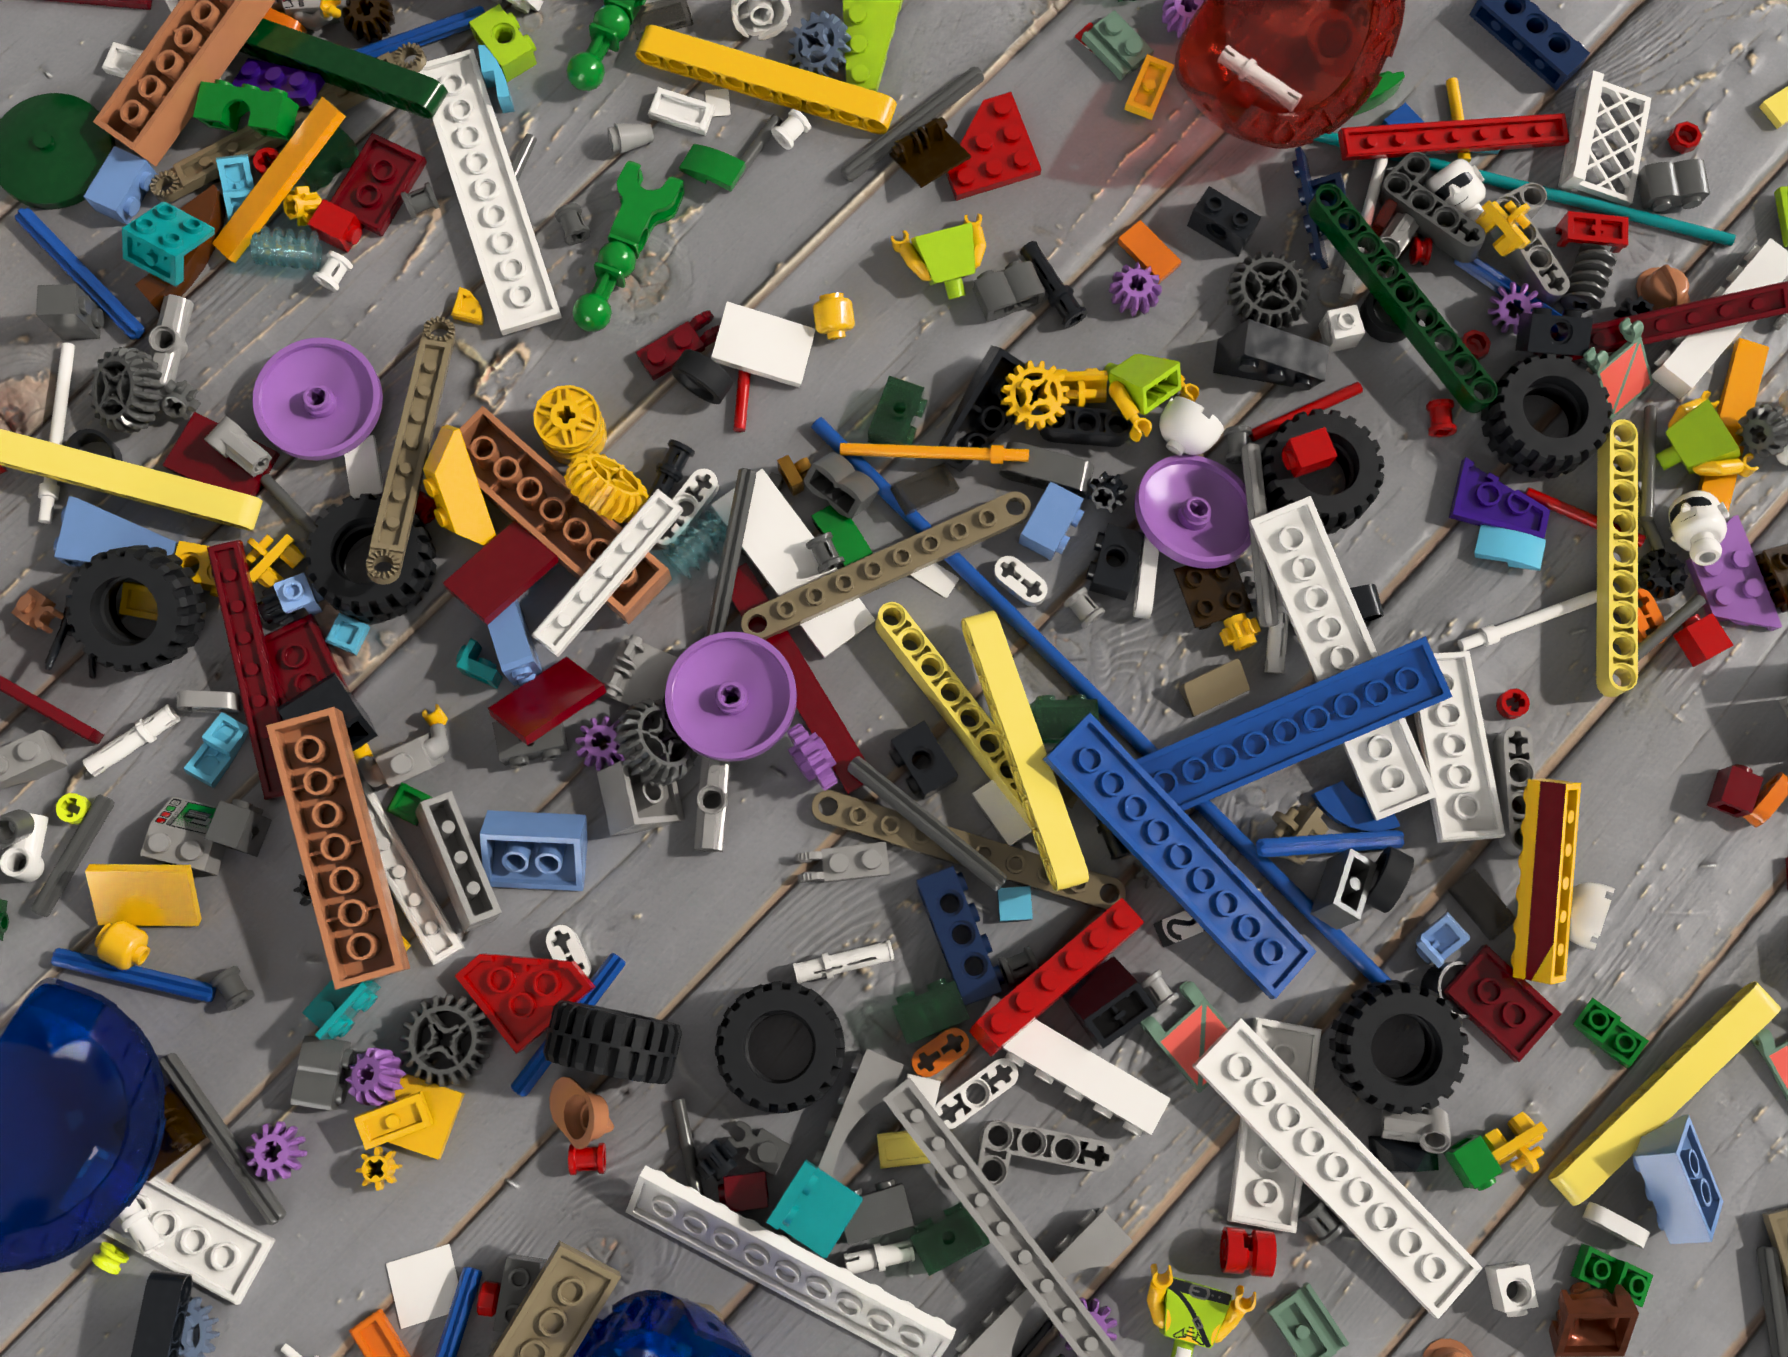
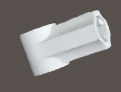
M32 813L30 814L35 822L33 833L29 837L10 846L0 859V868L3 873L24 882L37 880L44 871V861L41 858L49 818ZM26 858L25 867L19 871L20 862Z

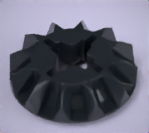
M1665 549L1654 552L1650 551L1638 562V584L1641 589L1649 591L1654 598L1668 599L1674 597L1685 588L1684 584L1688 578L1684 570L1686 564L1681 563L1677 559V554H1670ZM1660 568L1662 570H1671L1669 575L1666 576V579L1664 577L1653 578L1652 576H1654L1656 572L1660 570Z

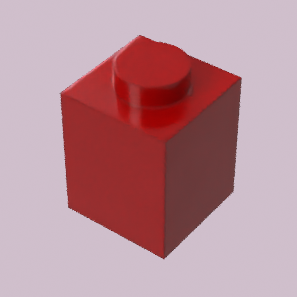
M325 199L321 201L308 222V226L316 238L346 253L349 252L353 245L359 242L362 235L363 227L354 213Z
M1326 427L1293 437L1288 440L1282 449L1283 463L1288 470L1291 469L1294 478L1329 467L1337 457Z
M1713 613L1702 619L1698 614L1690 617L1681 624L1683 629L1673 634L1693 667L1734 646Z

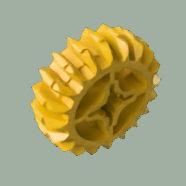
M584 450L571 460L564 476L565 484L571 489L572 495L577 496L579 502L587 505L589 509L597 512L599 516H605L608 520L614 519L617 523H628L647 502L649 497L646 487L641 484L639 478L633 475L632 471L627 470L624 465L617 463L615 459L608 458L605 454L600 455L596 451Z

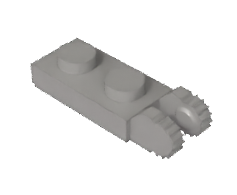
M886 842L821 849V851L796 854V862L799 863L822 860L824 872H803L798 874L799 883L824 880L825 883L890 875Z

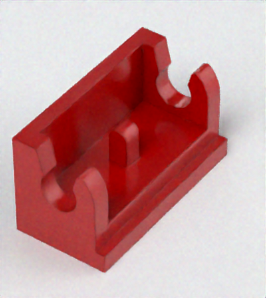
M1568 211L1556 226V234L1562 235L1556 246L1564 248L1569 242L1592 243L1612 246L1610 252L1619 253L1628 246L1629 217Z

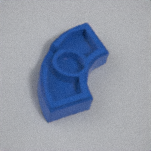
M1343 780L1311 795L1319 808L1329 818L1338 824L1358 830V832L1388 831L1400 827L1395 814L1377 821L1374 820L1366 799L1350 791Z

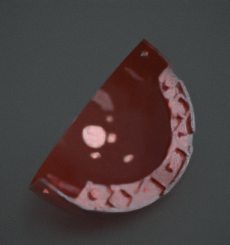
M1205 0L1189 22L1179 42L1175 57L1177 80L1197 109L1213 124L1233 137L1248 143L1275 149H1288L1313 143V139L1325 133L1331 134L1346 123L1362 107L1382 79L1379 74L1387 57L1392 58L1400 35L1405 11V0ZM1230 45L1231 48L1249 60L1253 58L1257 61L1256 65L1282 81L1291 89L1302 94L1303 96L1292 112L1288 111L1284 106L1247 81L1241 82L1238 80L1239 76L1219 64L1217 60L1222 51H1226V46Z

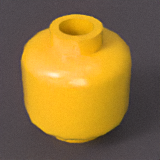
M843 293L819 296V301L813 305L815 329L820 334H827L828 340L845 338V332L854 328L853 304L850 299L844 297Z
M117 921L113 924L108 923L97 935L94 944L97 947L99 959L119 970H128L135 964L141 965L150 953V948L147 947L149 939L147 933L126 921Z

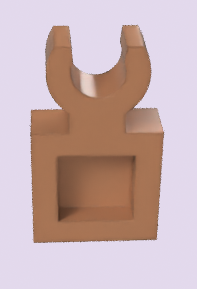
M32 587L25 595L20 597L16 607L11 612V614L33 629L37 630L40 628L49 634L53 632V629L49 627L50 621L55 617L61 620L64 617L62 612L54 608L56 603Z

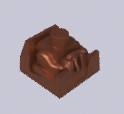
M1577 1282L1570 1287L1571 1294L1567 1290H1561L1558 1299L1560 1310L1557 1311V1320H1552L1549 1328L1555 1357L1625 1356L1639 1316L1633 1299L1621 1284H1616L1611 1295L1607 1289H1591L1588 1283Z

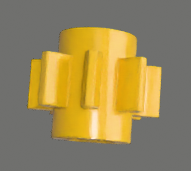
M309 186L295 187V190L290 191L284 198V212L290 220L297 219L298 226H306L322 199L317 192H310Z
M1240 613L1223 621L1225 628L1222 629L1219 635L1224 647L1231 645L1236 652L1257 643L1255 636L1259 635L1258 633L1261 632L1256 617L1249 619L1245 613Z
M378 1146L374 1149V1156L368 1153L361 1154L364 1163L362 1167L356 1169V1172L362 1173L365 1178L362 1186H368L375 1182L376 1191L383 1190L385 1180L391 1184L397 1182L396 1177L393 1175L396 1169L402 1168V1164L395 1163L393 1159L396 1155L395 1150L383 1155L382 1146ZM374 1163H384L381 1167L384 1174L375 1175L377 1167Z

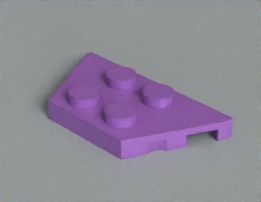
M1738 515L1733 516L1726 521L1727 532L1725 538L1720 543L1722 554L1719 560L1714 564L1702 566L1693 562L1691 557L1686 560L1689 572L1698 594L1706 600V604L1703 605L1706 615L1713 613L1716 619L1721 622L1731 621L1742 626L1756 625L1767 627L1766 630L1769 631L1777 630L1783 626Z

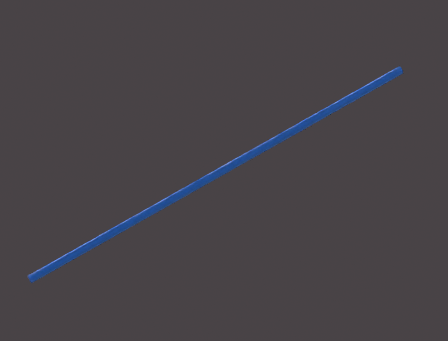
M823 417L818 418L811 426L838 454H840V443H848ZM843 456L852 464L855 471L866 474L877 484L879 488L877 494L917 533L933 527L862 456ZM960 553L944 559L1142 756L1159 750ZM1210 800L1194 806L1371 983H1385L1386 980H1391L1341 929L1336 930L1311 915L1314 903L1268 857L1258 856L1256 845Z

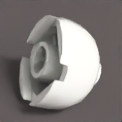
M732 0L731 15L736 30L743 36L749 38V35H759V40H766L777 36L785 30L788 25L789 15L791 16V7L789 0Z
M1180 396L1170 399L1159 421L1161 435L1167 442L1166 448L1178 456H1182L1183 453L1199 455L1208 451L1223 433V425L1213 414L1210 419L1202 414L1204 407Z
M1594 882L1580 883L1573 887L1569 940L1571 942L1595 951L1597 944L1590 941L1592 937L1598 938L1601 934L1611 900L1605 898V895H1613L1615 888Z

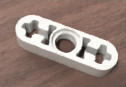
M696 470L672 499L678 505L684 501L692 503L694 511L689 516H679L671 529L673 537L669 538L666 536L663 540L660 538L656 543L658 547L663 549L675 547L715 497L719 485L716 475L711 470ZM709 479L711 488L707 489L704 487L698 493L701 502H698L693 496L699 490L697 481L701 480L704 482Z
M1144 536L1138 561L1133 617L1150 619L1154 601L1159 550L1146 536Z
M1006 1058L993 1061L936 1103L935 1111L940 1116L943 1113L942 1105L946 1104L948 1107H953L958 1103L953 1097L960 1093L962 1102L970 1108V1111L964 1114L963 1108H960L954 1113L956 1118L954 1122L951 1123L947 1119L943 1121L949 1129L956 1128L1016 1083L1018 1079L1017 1066ZM997 1065H1000L1002 1068L1009 1066L1011 1072L1008 1074L1010 1080L1007 1083L999 1080L993 1084L997 1091L992 1094L989 1085L981 1079V1076L986 1073L989 1080L997 1074L995 1068ZM974 1083L980 1084L985 1090V1098L978 1104L969 1102L966 1097L968 1086Z

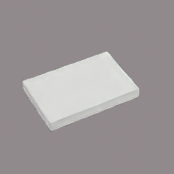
M727 301L711 360L728 367L800 388L816 329Z

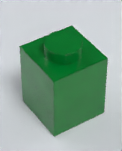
M1470 1134L1443 1152L1464 1188H1477L1478 1191L1485 1190L1495 1184L1496 1179L1494 1177L1503 1172L1481 1135Z

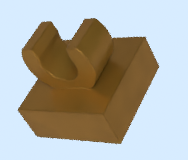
M789 455L778 459V471L783 476V480L791 494L795 496L803 492V479L811 467L808 458H802L795 464H793Z

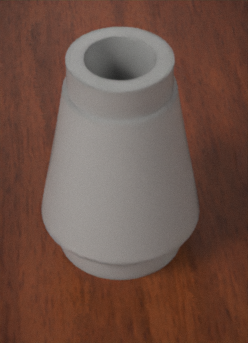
M614 123V127L607 128L609 145L612 152L619 151L620 154L654 142L651 124Z

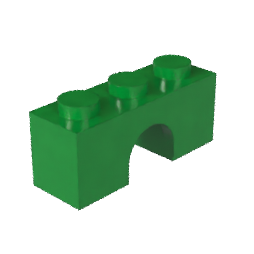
M215 79L214 83L201 81L193 117L210 128L237 132L241 117L250 111L249 127L265 137L290 140L299 105L288 98L287 92L277 88H269V91H262L260 88L244 83L241 87H236L227 81Z

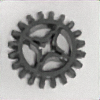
M1261 251L1256 253L1254 258L1248 255L1243 263L1239 262L1236 265L1235 272L1231 273L1228 279L1230 284L1226 288V294L1230 296L1227 299V305L1234 306L1232 316L1241 314L1240 324L1250 319L1277 329H1281L1282 326L1286 329L1291 327L1293 321H1298L1302 312L1307 308L1308 302L1306 300L1310 296V290L1306 289L1309 279L1301 278L1304 274V268L1295 270V260L1289 263L1284 261L1285 253L1280 255L1279 259L1274 257L1273 251L1269 252L1266 258ZM1282 283L1287 287L1290 299L1287 297L1288 293L1284 291ZM1245 285H1246L1247 287H1249V290H1248V291H1249V292L1253 295V297H1254V301H1253V302L1251 301V299H1250V298L1248 297V295H1247Z
M131 347L113 348L111 352L104 353V359H98V369L92 371L94 379L90 382L92 384V391L89 393L93 397L91 407L96 409L94 415L95 418L100 419L101 425L115 432H139L141 429H147L149 422L155 421L154 412L160 411L158 403L160 399H163L160 396V390L164 387L160 383L162 373L157 371L158 363L152 361V356L144 351Z
M649 698L639 703H634L618 718L619 723L614 728L617 735L613 740L620 745L616 753L623 755L625 760L622 765H629L632 768L631 775L640 774L641 783L650 781L652 786L660 784L663 786L670 785L685 777V774L695 766L693 761H695L698 754L689 748L677 735L668 718L666 705L663 704L661 699L652 701Z
M447 994L443 1004L441 997L435 995L432 997L433 1007L427 1001H422L420 1003L423 1011L422 1014L416 1010L410 1012V1016L415 1020L414 1024L409 1022L403 1023V1028L410 1030L409 1036H400L399 1040L401 1042H409V1047L400 1050L401 1055H412V1058L405 1063L407 1068L419 1065L414 1072L416 1078L422 1077L427 1072L425 1077L426 1084L434 1083L438 1076L439 1087H446L449 1078L453 1085H459L461 1081L460 1073L466 1080H470L473 1078L469 1067L481 1070L483 1065L477 1058H489L490 1056L489 1052L482 1050L483 1044H493L492 1039L483 1038V1033L490 1032L492 1027L491 1025L480 1026V1023L487 1016L483 1012L474 1016L479 1006L476 1003H471L466 1008V997L460 996L455 1003L454 995ZM445 1012H455L463 1017L465 1022L449 1028L444 1021L439 1019L438 1015ZM430 1023L428 1027L431 1031V1039L423 1046L424 1049L422 1050V1034L426 1025ZM471 1030L472 1042L470 1050L466 1057L463 1058L464 1053L461 1049V1042ZM443 1033L452 1035L453 1040L450 1041L452 1043L450 1047L440 1046V1040H444L441 1038ZM444 1053L448 1059L454 1062L455 1066L441 1069L431 1064L427 1059Z

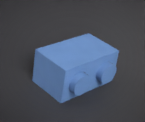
M114 146L83 197L95 211L127 225L132 217L139 212L142 200L147 192L150 191L151 179H155L154 175L157 173L147 160Z
M1050 481L1024 527L1018 543L1049 560L1053 559L1056 552L1062 554L1070 540V537L1066 536L1070 526L1075 528L1078 526L1085 512L1080 509L1084 498Z

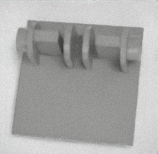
M624 634L601 681L604 683L607 691L604 695L628 706L649 698L652 701L661 699L663 702L667 679L678 657L643 643V639L638 636L631 635L629 637Z

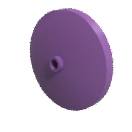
M331 338L304 339L282 348L264 365L257 377L253 390V411L264 435L286 454L299 459L314 461L333 459L358 447L376 426L383 402L379 377L368 359L353 346Z
M1175 455L1158 461L1145 473L1136 490L1135 513L1145 536L1164 555L1191 567L1204 569L1218 568L1239 559L1251 545L1245 484L1231 470L1205 457Z
M721 632L698 640L679 656L667 679L665 705L668 718L675 732L689 748L702 756L718 761H742L763 754L784 736L795 715L797 689L793 672L787 660L772 644L758 636L744 632ZM735 696L739 699L736 703L731 702L727 704L730 697Z

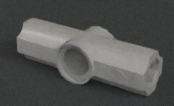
M171 294L164 296L157 327L150 332L148 340L151 346L150 355L152 356V361L158 363L157 371L162 373L160 383L164 385V388L170 379L175 382L180 360L188 352L185 338L194 306L191 300ZM173 339L172 344L169 347L164 348L165 343L168 340Z
M702 756L700 786L697 795L698 810L694 850L723 852L726 811L728 808L730 762L718 761ZM710 794H717L721 797V804L715 809H708L704 806V801Z

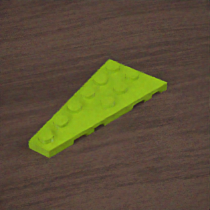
M843 0V22L848 27L846 32L851 36V40L845 43L851 48L850 52L845 53L846 83L878 92L887 60V52L891 38L894 35L896 20L903 0Z

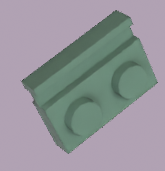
M1115 10L1093 25L1091 30L1085 31L1081 39L1120 81L1124 79L1125 75L1132 73L1140 67L1147 54L1152 56L1154 52Z
M1305 1282L1302 1287L1291 1292L1266 1310L1296 1357H1332L1342 1347L1349 1345V1342L1308 1282Z

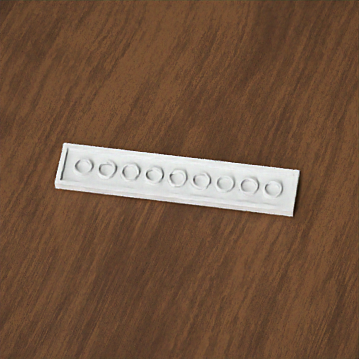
M474 49L427 61L425 67L418 73L436 79L448 91L433 117V122L502 335L504 336L562 318Z
M1311 496L1250 520L1251 529L1315 681L1319 682L1377 657L1376 648ZM1405 717L1342 744L1374 820H1380L1438 796Z
M1237 1018L1192 1065L1434 1318L1439 1319L1483 1269L1242 1018Z
M646 1165L642 1170L626 1209V1213L897 1357H941L951 1343L956 1329L946 1324L941 1318L932 1317L915 1308L912 1303L900 1300L885 1292L880 1286L870 1284L858 1278L848 1269L838 1267L822 1259L817 1253L807 1251L792 1243L787 1237L767 1230L755 1220L745 1218L731 1211L726 1205L714 1202L699 1194L694 1188L676 1182L662 1171L654 1170Z

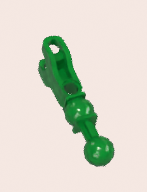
M603 0L604 6L594 13L593 22L589 25L591 43L586 52L574 54L568 61L567 78L575 88L582 91H591L600 86L605 74L602 60L608 49L618 52L620 48L619 42L628 36L630 25L633 24L634 19L639 15L646 0Z
M628 161L625 164L617 180L621 208L608 235L609 242L604 244L599 250L597 262L594 264L595 274L598 279L592 292L579 296L574 302L572 310L573 320L584 331L597 332L603 330L609 324L612 311L608 300L614 287H625V278L629 277L634 271L636 259H638L640 252L643 250L654 226L675 217L684 196V180L672 176L667 179L661 188L646 190L641 187L643 181L641 165L633 161Z

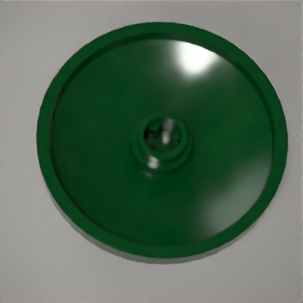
M46 93L33 96L12 107L0 119V185L20 203L38 209H61L84 201L85 198L83 196L111 150L116 146L115 138L93 122L99 111L87 101L63 93Z

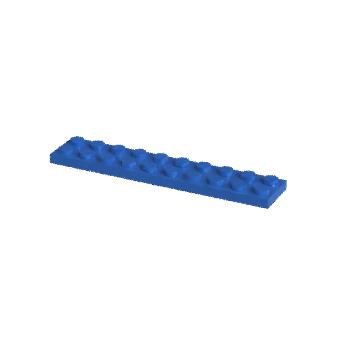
M1425 636L1135 760L1177 805L1185 811L1453 696Z
M1091 713L1085 715L1043 758L1046 764L1270 999H1276L1317 952Z

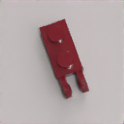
M710 310L696 315L690 322H685L636 352L638 359L653 381L670 372L685 349L701 353L705 350V347L716 341L720 325L705 331L701 337L696 333V331L714 319Z

